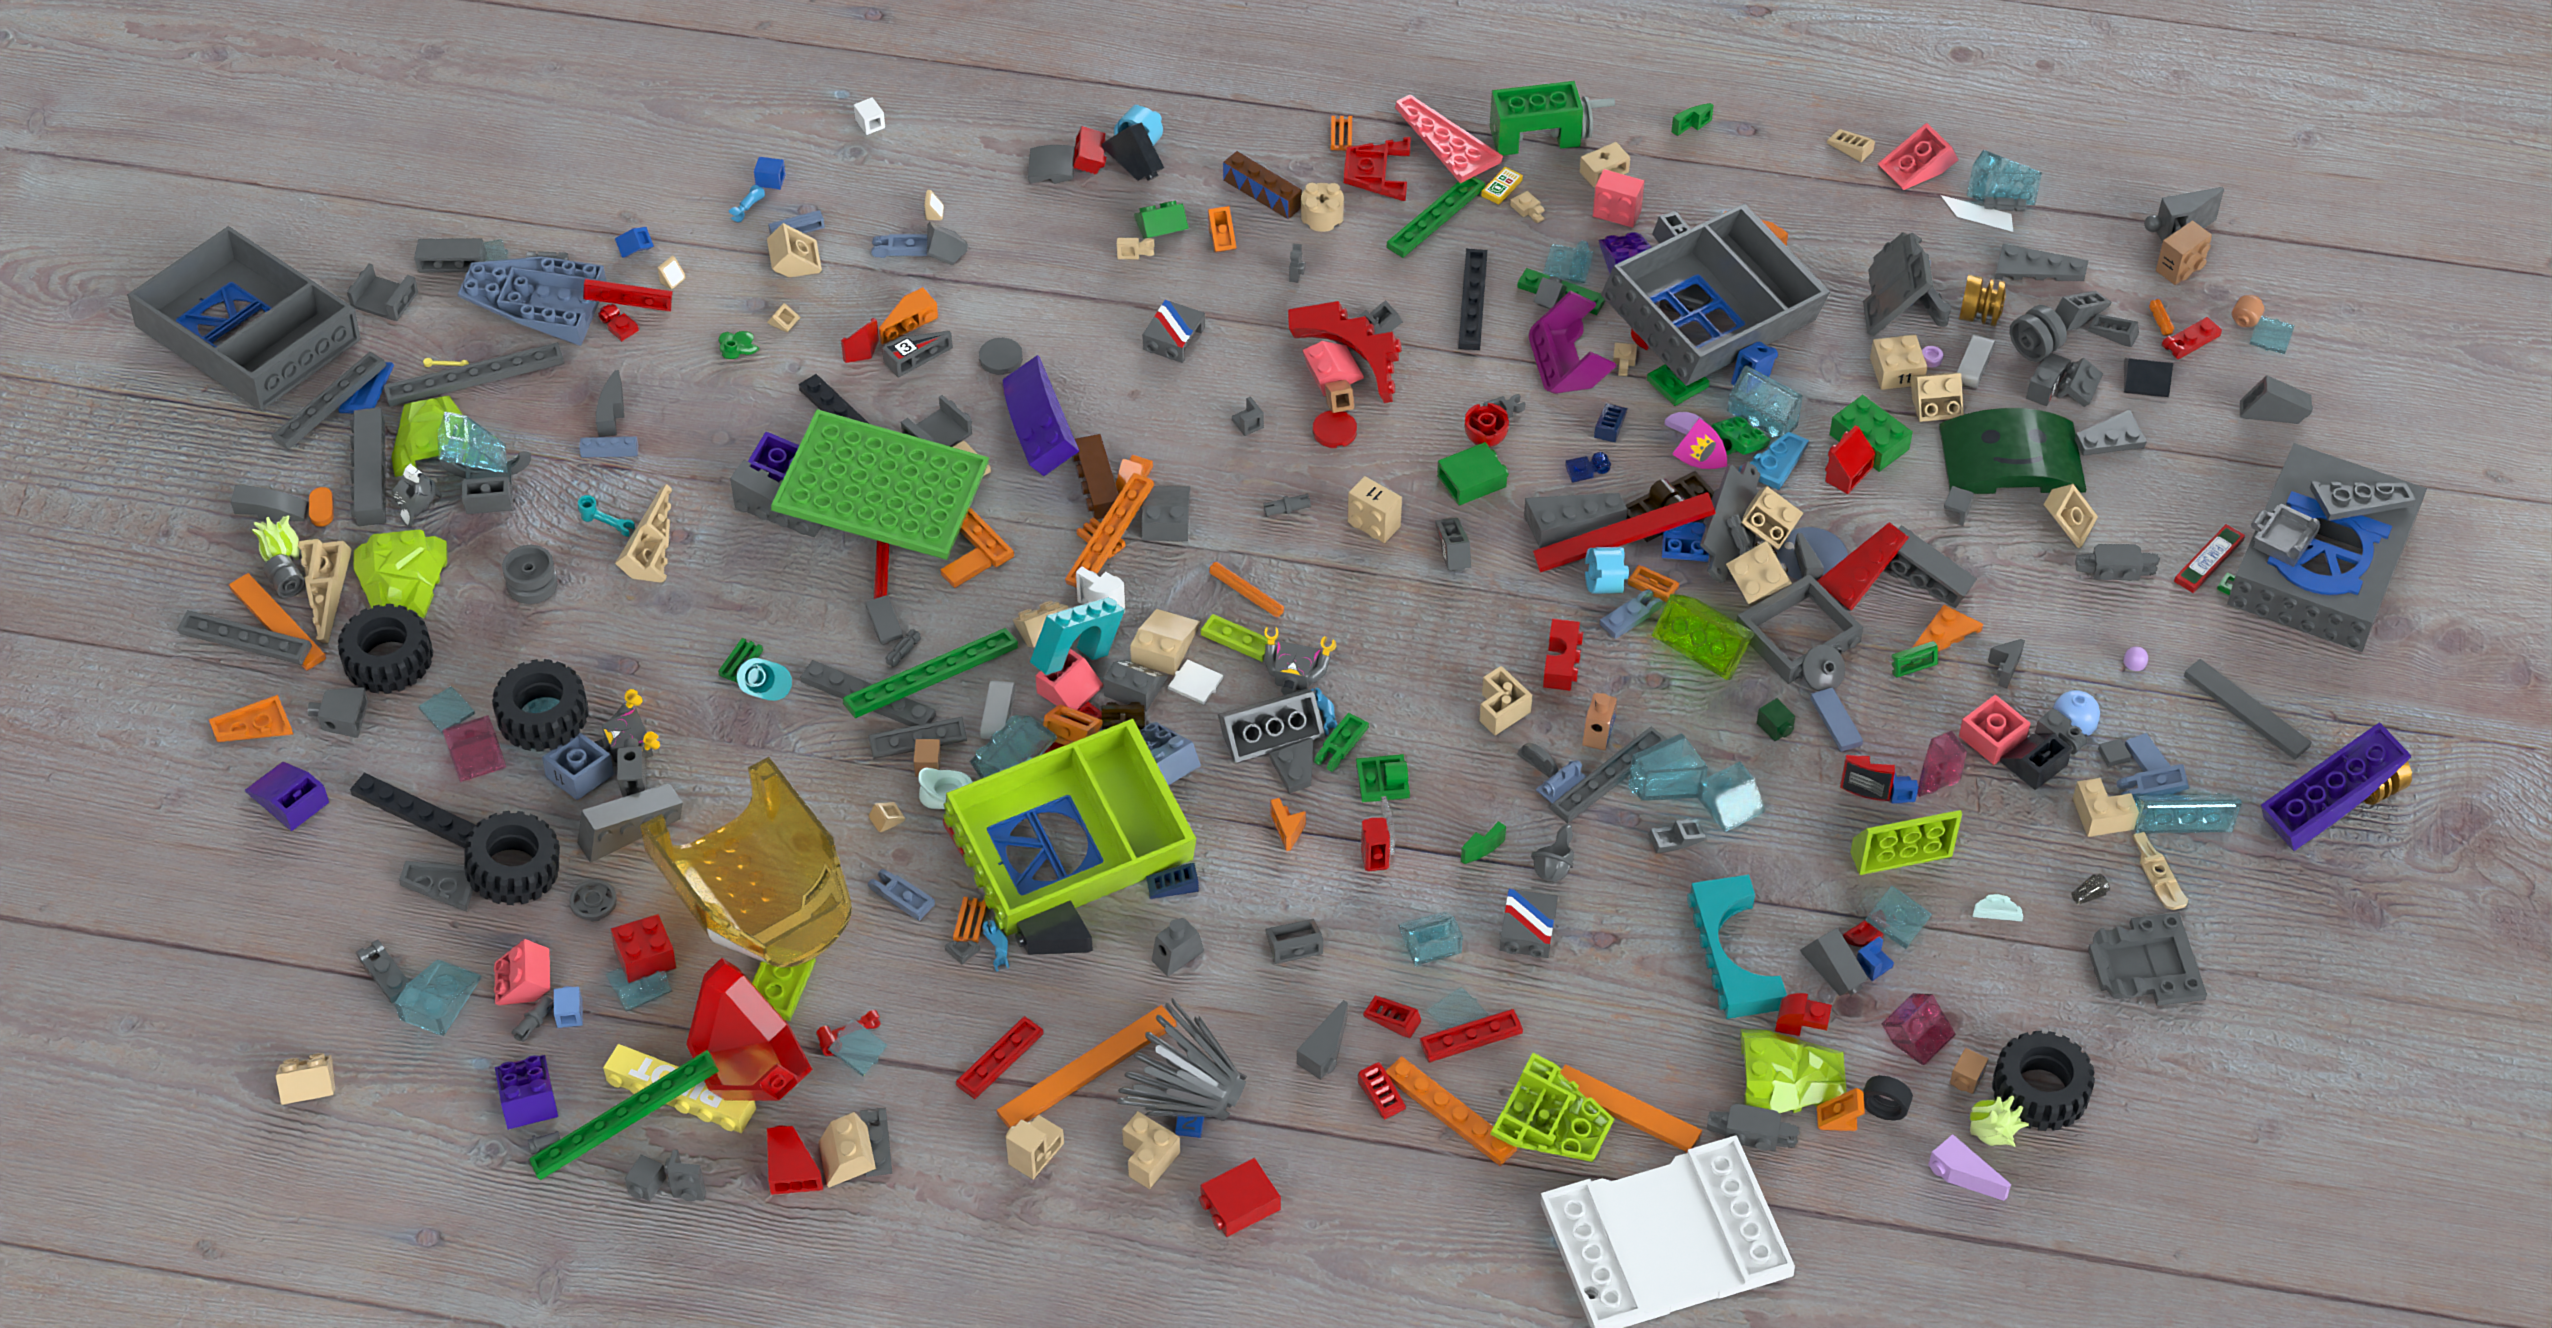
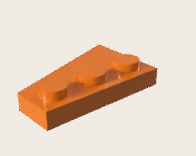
M278 695L208 719L217 742L293 734Z

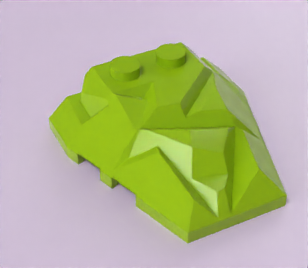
M449 395L404 404L391 456L395 477L403 476L405 468L410 464L417 469L416 460L460 452L463 463L485 459L481 438Z
M418 529L373 534L367 543L357 547L354 550L353 568L363 592L367 596L371 609L374 605H380V607L386 606V604H394V607L401 605L407 607V610L415 611L418 613V616L425 618L434 596L433 589L435 584H439L441 579L439 574L442 567L445 568L447 564V542L436 536L425 537L424 531Z
M1740 1029L1741 1054H1744L1746 1078L1745 1105L1775 1110L1778 1113L1790 1110L1796 1113L1800 1112L1802 1107L1812 1104L1817 1107L1847 1092L1843 1052L1769 1030Z
M1532 1053L1490 1134L1515 1147L1593 1162L1614 1118L1593 1098H1586L1578 1090L1579 1085L1574 1081L1570 1083L1560 1073L1562 1069L1555 1063Z

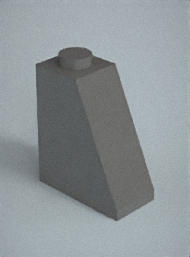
M2268 375L2240 400V417L2244 419L2299 424L2313 410L2311 394Z
M1838 928L1833 929L1800 950L1803 956L1839 996L1846 992L1850 996L1863 989L1861 984L1868 980L1867 975Z

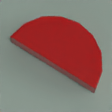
M1881 911L1876 912L1845 932L1843 938L1849 945L1864 947L1879 936L1883 938L1886 929L1884 915Z

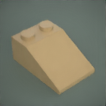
M1156 609L1138 629L1130 645L1131 662L1175 676V672L1178 671L1199 628L1200 621Z

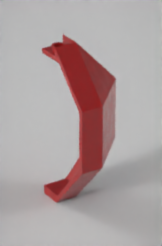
M723 957L717 961L703 976L686 1043L692 1058L706 1050L710 1052L719 1072L707 1078L704 1082L709 1091L723 1100L780 1101L813 1069L791 1027L738 967Z

